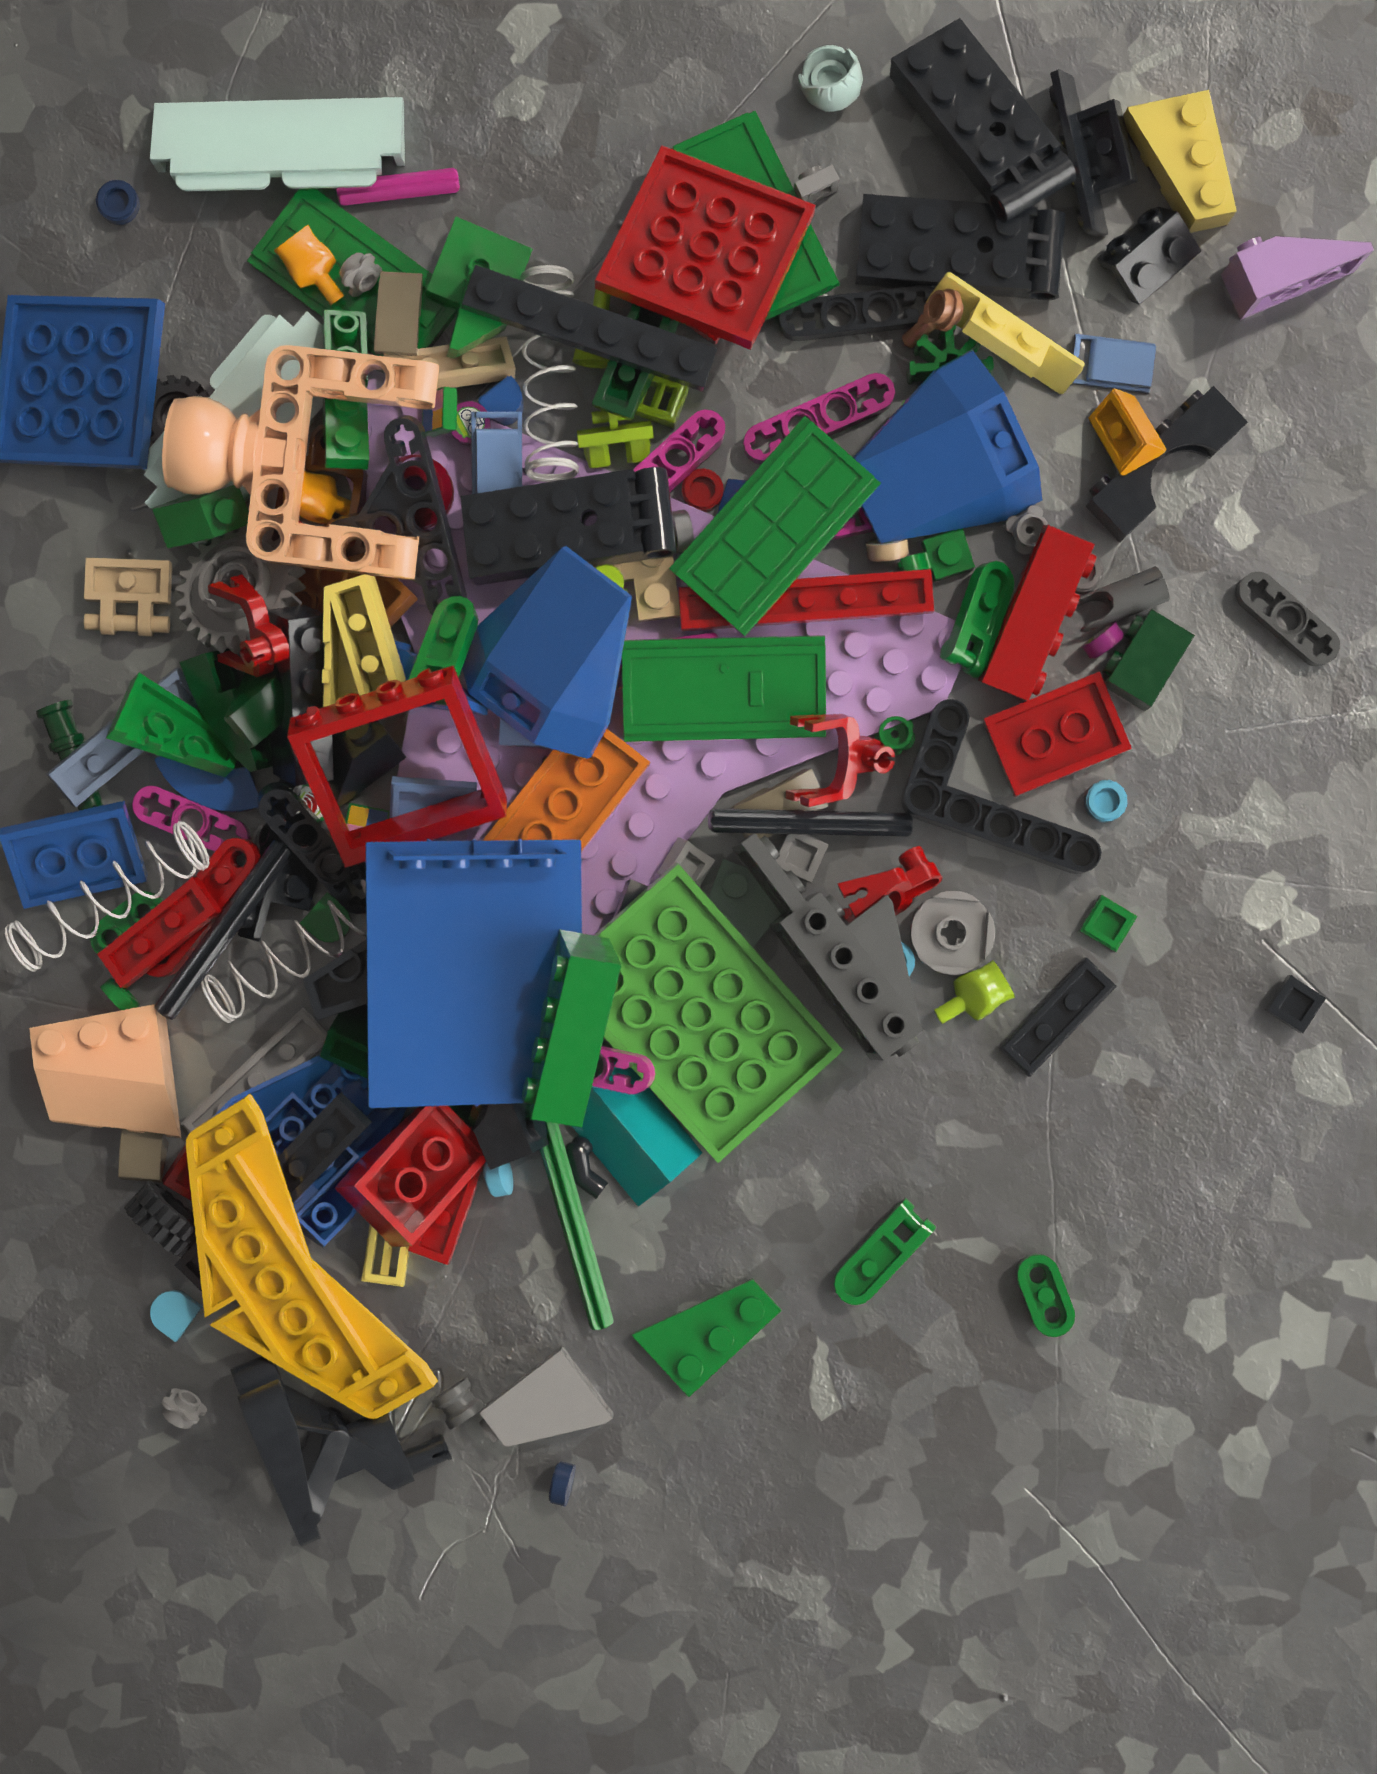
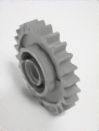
M247 525L241 527L238 533L233 530L225 533L223 538L219 536L211 538L212 544L210 546L200 543L198 545L201 552L200 556H188L187 558L189 563L192 564V568L180 571L179 573L186 580V583L177 586L175 589L183 596L175 605L183 612L179 619L188 626L186 630L207 648L213 646L220 653H223L228 647L233 653L238 654L240 643L250 640V633L242 607L235 602L210 594L208 592L209 584L221 581L232 587L230 585V578L243 574L253 588L263 597L267 610L301 605L302 602L295 596V593L306 588L298 579L306 573L302 567L272 564L255 557L250 552L246 543ZM270 530L264 534L262 547L266 552H272L278 548L281 542L280 534L276 530Z

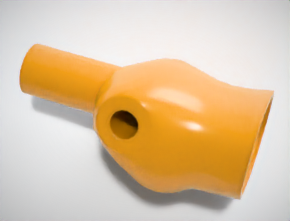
M309 224L274 250L299 288L315 284L330 305L344 296L329 276V272L335 265L336 259L331 251L313 234Z
M304 471L300 517L312 522L326 524L330 522L334 512L341 515H349L351 500L338 496L336 481L332 476ZM285 491L283 492V503L286 498Z

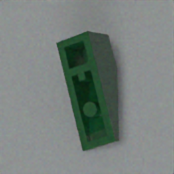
M632 304L627 316L628 318L675 333L679 324L676 320ZM609 360L592 406L632 421L655 375Z

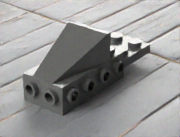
M754 833L732 848L782 914L769 926L868 1058L884 1061L890 1055L897 1054L900 1057L917 1045L919 1041L915 1036L923 1031L924 1028L918 1020L894 906L889 896L885 895L858 917L854 918L852 914L842 921L841 917L845 915V912L831 894L825 897L821 892H817L805 898L801 895L806 891L804 885L791 870L787 873L783 871L776 861L780 854L766 836L760 839Z

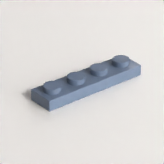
M174 668L157 682L158 685L195 709L198 707L180 668ZM114 718L46 773L73 807L81 804L144 752L143 750L106 738Z

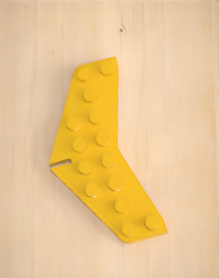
M247 1095L192 1130L186 1139V1153L204 1316L206 1318L234 1300H237L239 1306L215 1319L210 1326L366 1418L376 1419L382 1417L433 1388L438 1380L427 1363L311 1258L263 1112L252 1095Z

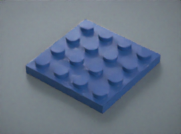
M8 295L0 359V463L147 469L165 303L153 298Z

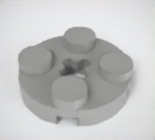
M945 891L924 901L916 911L910 926V941L919 961L931 970L945 975H959L979 966L990 954L995 941V925L985 906L973 895L961 891ZM949 921L957 922V929L964 930V937L956 939L955 945L947 944V938L941 936V928H947Z

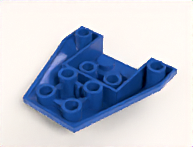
M972 350L934 370L853 457L881 482V485L861 506L880 544L1005 521L1010 516H1015L1026 510L1029 506L1042 501L1039 466L1007 396Z
M567 546L562 547L477 626L462 667L469 694L533 744L586 759L592 757L610 724L632 595Z
M319 1055L232 1097L216 1114L251 1094L263 1112L277 1157L341 1092L372 1121L293 1203L303 1235L324 1248L356 1213V1209L335 1187L369 1150L399 1125L407 1107L369 1108L368 1079L329 1062Z

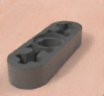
M1252 572L1240 580L1235 591L1238 604L1305 663L1311 666H1323L1337 657L1340 651V640L1337 634L1270 575L1264 572ZM1248 583L1252 586L1261 583L1265 587L1261 593L1270 602L1276 596L1281 599L1279 603L1270 609L1268 615L1262 611L1269 606L1263 599L1257 598L1252 601L1248 598L1251 591L1247 586ZM1291 608L1297 613L1299 623L1294 630L1287 631L1278 625L1276 617L1280 609ZM1309 623L1313 629L1308 631L1307 634L1316 641L1322 637L1325 638L1327 643L1324 648L1328 654L1320 653L1315 656L1311 652L1314 645L1308 638L1303 637L1298 643L1294 637L1303 632Z

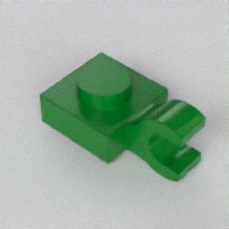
M963 528L923 540L921 545L924 553L901 558L900 562L897 563L899 571L931 569L933 582L969 572L975 568Z

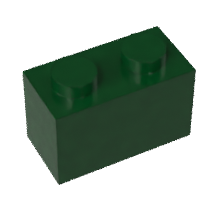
M1153 609L1143 618L1136 615L1124 634V637L1129 639L1122 653L1115 650L1102 670L1103 673L1108 675L1104 681L1107 689L1141 710H1148L1154 704L1195 635Z

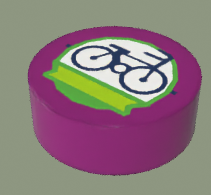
M466 401L457 405V429L451 432L456 441L467 446H471V412H487L481 404L473 401ZM476 418V429H491L490 418Z
M1113 622L1097 632L1081 647L1090 659H1095L1116 645L1124 637V633L1117 623Z

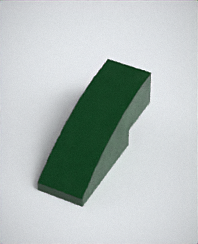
M219 651L207 652L179 662L188 687L201 713L230 753L249 772L273 767L271 733L255 747L248 749L224 719L240 685L237 670L218 662L217 654H220Z

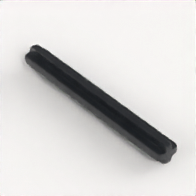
M713 808L709 811L708 828L714 833L908 837L912 834L913 818L907 813Z
M275 839L272 841L156 1002L154 1008L159 1014L170 1020L177 1017L293 856L294 852L282 840Z

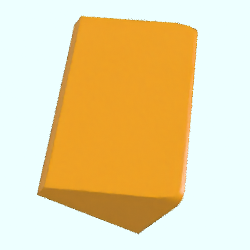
M1113 388L1088 417L1113 463L1122 475L1134 471L1161 456L1166 451L1165 445L1137 398L1132 394Z

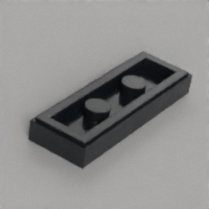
M1085 957L998 1048L1028 1077H1031L1117 986Z

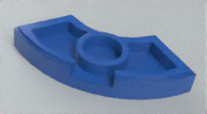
M161 756L154 759L160 772L169 784L181 795L195 803L222 812H245L258 809L257 798L259 790L252 773L245 767L233 769L226 777H222Z

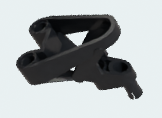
M262 1356L230 1369L240 1394L237 1398L301 1547L321 1539L317 1524L321 1520L335 1481L366 1469L387 1487L395 1490L414 1482V1474L452 1459L442 1433L435 1438L403 1451L388 1413L376 1419L364 1417L351 1422L344 1418L338 1409L333 1407L327 1408L285 1385L276 1364ZM297 1429L310 1431L302 1451Z

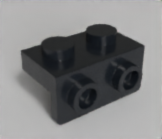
M1163 207L1149 209L1138 218V224L1131 230L1111 240L1106 246V251L1097 258L1102 267L1113 271L1133 303L1141 304L1201 252L1200 247L1177 211Z

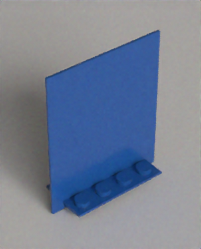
M427 839L426 841L366 842L368 1107L475 1105L477 1107L480 1104L522 1103L526 1077H532L534 1066L531 1060L532 1048L535 1038L539 1037L542 1024L541 1011L548 992L559 929L582 933L581 840L518 839L476 841V839H472L471 841H431Z

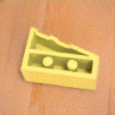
M1209 90L1127 107L1123 115L1127 133H1129L1140 151V158L1146 167L1149 166L1160 184V191L1171 209L1179 212L1189 231L1193 233L1228 225L1237 210Z
M364 574L325 586L323 605V642H325L324 669H322V683H324L323 707L335 704L339 698L347 694L357 693L360 696L375 691L378 686L391 680L406 681L376 578Z

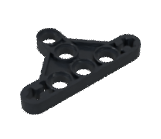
M401 415L392 420L385 428L384 443L389 464L361 512L341 516L335 519L331 525H347L349 527L375 530L376 519L386 516L391 518L396 524L397 532L395 535L419 536L415 579L412 581L422 586L427 608L433 616L434 610L438 606L437 600L443 595L441 582L433 586L431 580H441L451 575L453 580H448L445 583L447 595L449 597L462 596L467 598V593L425 429L417 418L410 415ZM400 425H404L406 431L414 432L415 437L409 441L410 452L414 454L419 451L421 457H412L404 462H400L399 456L407 454L404 441H396L394 434L400 431ZM417 466L425 472L427 481L423 488L414 489L406 484L404 473L408 467ZM429 508L435 513L437 524L434 529L424 530L417 525L415 513L418 509ZM359 539L356 540L354 546L347 547L346 557L365 553L366 547L364 542ZM431 549L443 551L448 560L446 569L442 571L432 570L426 563L425 556L427 551Z

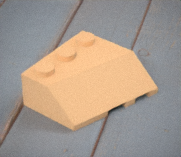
M155 1004L29 1028L33 1067L51 1122L96 1128L111 1127L126 1129L129 1132H150L165 1134L167 1137L181 1138L167 1019L154 1008Z

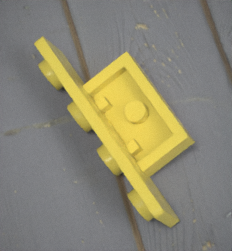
M947 272L926 301L927 303L931 295L937 290L953 289L958 291L961 295L964 310L960 321L956 325L962 329V332L1030 378L1035 377L1058 394L1065 393L1085 366L1082 360L951 272Z

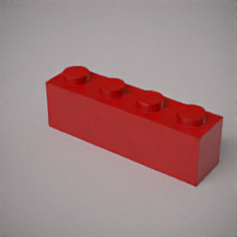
M1043 525L1003 619L986 670L979 677L978 681L1026 701H1029L1032 694L1039 695L1047 677V672L1042 671L1048 655L1052 657L1056 655L1064 636L1063 633L1058 632L1064 616L1071 618L1079 602L1080 595L1075 593L1081 577L1087 579L1094 567L1097 556L1092 554V550L1095 544L1053 526Z

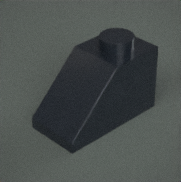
M379 720L332 735L334 780H329L328 783L339 808L406 758L405 754Z

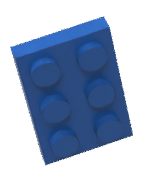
M125 801L0 828V842L23 909L47 904V900L57 902L84 896L86 894L80 887V881L85 882L91 894L125 887L122 878L113 867V861L119 864L124 875L133 885L147 882L148 873Z

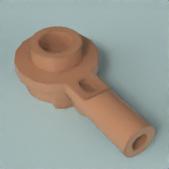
M953 289L935 291L925 304L923 314L919 317L918 322L903 334L902 340L904 344L909 348H913L923 334L929 335L935 329L948 331L960 321L964 310L960 293Z

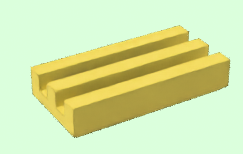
M369 1224L361 1281L404 1287L409 1246L400 1247L396 1277L389 1276L393 1247L385 1240L380 1274H373L378 1232Z

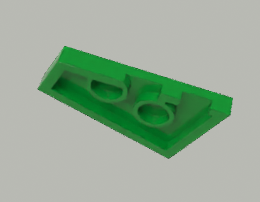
M140 672L130 681L106 736L107 739L222 777H226L234 769L237 759L216 736L200 711Z
M751 1278L699 1304L668 1316L666 1319L633 1332L631 1335L682 1391L690 1397L782 1310L760 1285Z

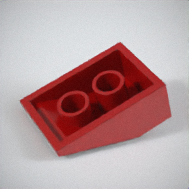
M419 1106L369 1150L338 1183L335 1189L391 1247L413 1246L486 1160L475 1133L449 1106Z

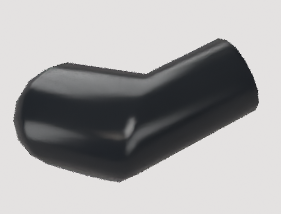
M577 1136L571 1143L565 1146L574 1181L577 1186L597 1199L608 1182L590 1169L589 1154L593 1150L592 1143L585 1137Z

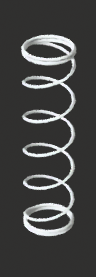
M556 265L535 266L525 270L520 276L521 281L559 294H567L565 296L570 298L574 296L571 291L565 290L573 284L574 276L571 271L564 267ZM539 273H557L569 278L565 282L552 285L534 284L525 280V278ZM534 335L523 345V357L532 365L543 370L532 374L524 382L523 391L531 401L544 407L533 412L525 420L523 426L525 432L533 439L547 445L535 449L526 457L524 463L525 474L529 478L541 482L571 479L579 473V466L570 459L548 457L529 462L530 458L541 450L554 446L575 447L578 445L576 441H547L533 435L529 431L528 423L533 416L549 409L573 410L577 407L574 403L547 404L538 401L528 394L527 385L532 378L549 371L569 373L576 370L571 365L547 367L532 361L527 356L526 348L532 340L540 337L539 335ZM557 465L570 467L573 470L561 474H541L533 472L531 469Z
M178 821L173 826V835L185 858L193 866V871L189 875H182L171 869L156 854L151 843L146 841V847L153 855L160 875L161 887L157 894L149 895L139 890L126 878L119 864L113 861V867L122 878L127 893L128 908L124 914L116 915L106 910L93 898L85 882L80 881V887L90 899L95 915L94 931L91 934L83 935L73 930L61 919L54 904L47 900V906L58 920L63 937L62 950L58 954L52 955L39 949L31 934L19 921L15 920L14 923H10L5 927V939L12 954L24 968L29 971H37L42 967V955L58 958L65 952V928L76 936L86 939L95 936L99 925L97 907L109 916L118 919L126 918L130 913L132 904L129 886L142 896L151 899L159 898L164 888V875L161 865L175 876L184 879L192 878L196 873V869L204 871L205 868L209 867L210 861L207 850L197 833L187 823ZM180 828L184 831L191 850L188 848L182 836ZM194 845L199 852L202 863L196 857ZM12 929L16 930L30 947L35 959V965L31 964L19 950L14 941Z
M361 879V885L366 894V881ZM328 900L327 904L339 932V953L332 954L323 949L307 934L298 921L294 920V925L300 935L306 953L307 970L305 973L297 974L290 970L273 954L265 942L261 941L260 944L266 953L274 978V990L271 994H263L256 990L240 975L231 961H228L227 964L233 973L241 998L240 1012L236 1014L235 1007L227 991L212 975L207 974L200 983L202 992L215 1014L224 1022L231 1023L235 1018L241 1017L244 1012L245 999L241 982L259 996L266 998L275 996L278 988V979L273 960L293 976L300 978L308 976L311 969V959L305 938L327 956L337 958L342 955L344 938L337 915L358 934L366 936V933L350 923L332 901ZM208 982L217 991L228 1012L224 1011L218 1004Z

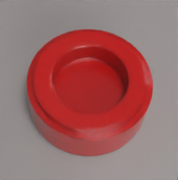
M704 468L696 469L684 479L682 496L687 505L703 512H709L715 509L722 500L723 483L714 471Z

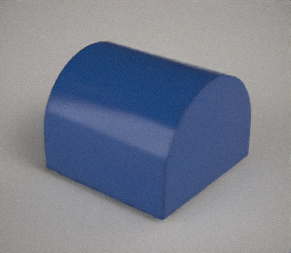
M507 376L478 398V403L487 412H522L523 414L524 411L521 389L512 376ZM490 418V420L508 426L515 423L517 418Z

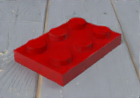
M1100 671L982 720L1014 797L1132 749Z

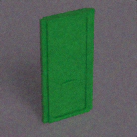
M756 111L742 114L671 148L797 197ZM811 223L765 321L832 291L833 288L839 286V281Z
M299 189L253 249L250 257L247 259V263L322 318L324 310L366 312L367 351L376 356H384V354H375L374 352L380 276L370 290L363 292L358 297H352L349 294V286L346 287L342 284V279L339 275L343 263L355 253H363L364 255L371 253L375 257V265L378 264L384 272L423 274L418 349L433 347L457 315L458 308L425 295L432 273L317 189ZM308 224L313 234L331 251L336 259V263L329 272V276L344 296L332 305L329 304L315 284L299 288L289 275L283 261L274 252L277 247Z
M804 416L673 563L669 570L743 636H746L881 485V482L815 423Z
M825 635L624 640L622 651L624 742L826 737V730L810 732L805 730L804 727L790 725V716L826 714Z

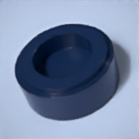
M112 180L102 185L96 196V205L105 220L115 225H123L131 222L137 216L140 209V200L136 191L129 183L122 180Z
M562 1461L557 1463L549 1490L550 1503L566 1507L575 1478V1464Z

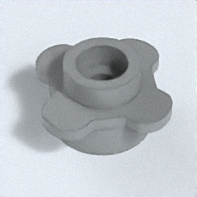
M355 253L351 255L340 269L341 282L344 286H349V294L352 297H358L363 292L370 290L380 276L382 268L378 264L375 265V257L371 253L365 255L363 253Z
M1032 505L1022 515L1018 517L1010 516L1005 522V529L1007 532L1012 533L1016 541V551L1020 554H1029L1035 546L1043 525H1048V522L1043 517L1042 508ZM1027 526L1032 527L1033 531L1031 534L1026 533Z
M173 1388L169 1393L170 1397H164L161 1401L164 1406L162 1413L165 1419L174 1426L183 1429H189L193 1424H197L199 1421L198 1416H204L207 1412L206 1406L201 1403L198 1396L188 1390Z

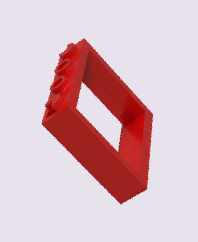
M454 666L431 672L430 668L420 672L415 678L403 682L391 680L378 686L375 691L360 696L357 693L347 694L339 698L335 704L320 709L316 706L307 707L306 713L290 719L287 737L345 868L366 861V842L434 840L504 818L507 815V796ZM445 699L481 790L349 831L311 741Z

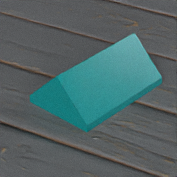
M614 1067L613 1073L609 1078L610 1081H613V1075L617 1073L625 1074L631 1077L630 1084L633 1085L635 1081L641 1079L631 1067L627 1069ZM592 1086L582 1128L572 1126L579 1136L587 1138L592 1143L593 1153L638 1207L673 1181L703 1153L650 1088L637 1094H626Z

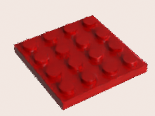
M661 145L595 279V289L751 350L814 217L816 205Z

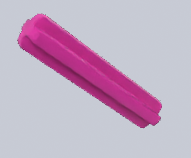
M455 168L377 176L376 182L370 187L336 188L340 205L346 206L456 193L459 191L460 183L457 170Z

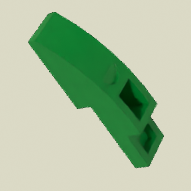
M324 310L323 349L367 354L366 312ZM368 375L365 379L366 388L368 386ZM323 398L325 468L368 470L369 434L367 403Z

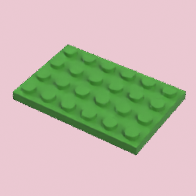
M677 862L594 935L610 939L621 963L604 1038L614 1049L642 1054L651 1060L655 1068V1078L650 1089L717 1163L844 1051ZM634 1063L631 1068L643 1079V1073L637 1071V1064Z

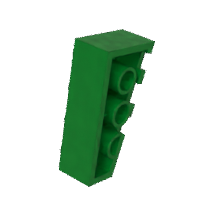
M559 929L548 992L541 1011L542 1024L539 1037L535 1038L532 1048L531 1060L534 1063L532 1077H526L522 1091V1103H526L530 1117L533 1120L582 1128L621 969L620 960L609 938Z

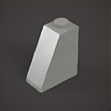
M561 1346L487 1403L480 1411L483 1420L479 1424L492 1442L495 1443L497 1440H500L505 1447L603 1425L613 1419L614 1412L566 1349Z

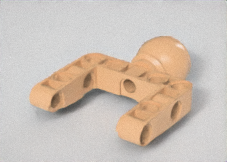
M292 345L280 346L274 349L267 358L261 408L249 417L248 414L244 413L236 419L229 408L209 397L192 396L173 400L168 411L163 436L162 467L165 484L168 488L192 495L214 492L225 487L230 481L233 482L236 488L243 486L250 494L246 543L250 552L263 561L279 565L414 580L419 536H400L384 533L381 530L329 524V527L299 523L313 397L431 410L435 407L439 365L426 361ZM289 360L299 361L300 371L296 378L284 380L281 377L282 366ZM373 370H382L385 372L386 378L382 387L377 390L367 389L365 386L366 376ZM287 402L293 403L295 415L292 420L287 423H279L276 419V412L279 406ZM276 487H282L286 496L283 505L277 509H270L266 500L268 493ZM277 530L281 537L280 545L276 550L266 552L262 547V538L266 532ZM360 539L366 547L365 555L357 562H350L346 557L347 545L353 540Z

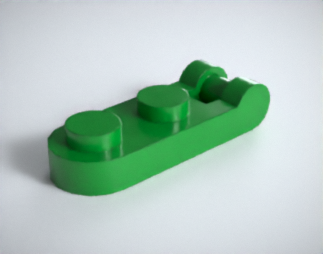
M992 561L975 568L950 638L943 644L940 651V658L951 665L958 663L962 666L963 671L973 678L980 677L986 670L1013 594L1014 577L1010 568L1004 563ZM969 640L975 643L972 652L966 649Z
M452 596L438 604L434 610L409 679L417 677L420 672L430 668L431 672L449 666H454L459 678L479 621L473 603L468 598ZM445 699L435 702L436 705L447 706Z
M904 1198L896 1205L884 1221L837 1270L833 1282L835 1292L847 1304L860 1305L870 1300L936 1229V1226L928 1218L923 1220L913 1211L915 1206L907 1198ZM900 1223L912 1232L904 1242L893 1232Z

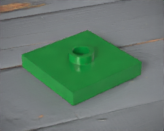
M455 217L425 295L459 308L466 276L470 267L474 268L475 265L521 280L520 276L526 269L533 248Z

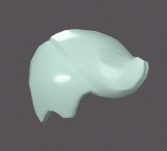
M824 45L808 53L804 61L802 74L798 75V82L809 103L825 112H835L843 110L860 95L863 75L858 58L850 49L845 51L842 47L836 45Z

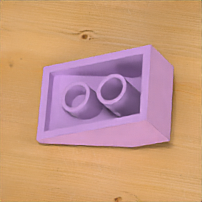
M1279 236L1263 242L1261 237H1256L1237 247L1238 252L1229 258L1230 263L1221 276L1239 318L1242 320L1354 273L1374 249L1371 242Z

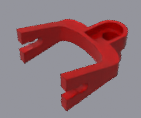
M243 574L230 578V585L232 587L221 581L209 584L208 592L210 594L235 602L242 607L250 633V640L240 643L241 657L229 650L217 654L218 662L259 677L273 672L275 663L288 659L289 645L284 633L280 628L270 623L263 597L253 588Z
M845 714L790 716V725L804 727L805 730L810 732L835 728L838 735V763L834 779L828 787L786 790L785 798L788 800L800 801L801 805L811 807L848 799L854 791L857 773L876 771L883 774L889 772L894 766L895 761L887 758V756L895 757L893 749L884 746L877 739L860 736L858 723L851 716Z
M922 846L913 847L902 853L898 858L905 872L902 868L897 867L889 871L837 883L844 898L856 895L861 890H865L868 893L865 897L858 898L855 902L848 904L849 908L843 909L845 912L843 918L846 920L852 914L854 918L858 917L889 893H891L889 898L893 902L896 916L911 905L914 897L933 889L943 878L935 863L929 862L926 858Z

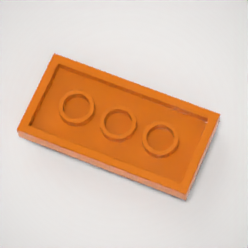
M606 729L592 757L588 759L553 749L507 808L506 817L499 819L482 841L581 840L582 853L651 762L608 729Z

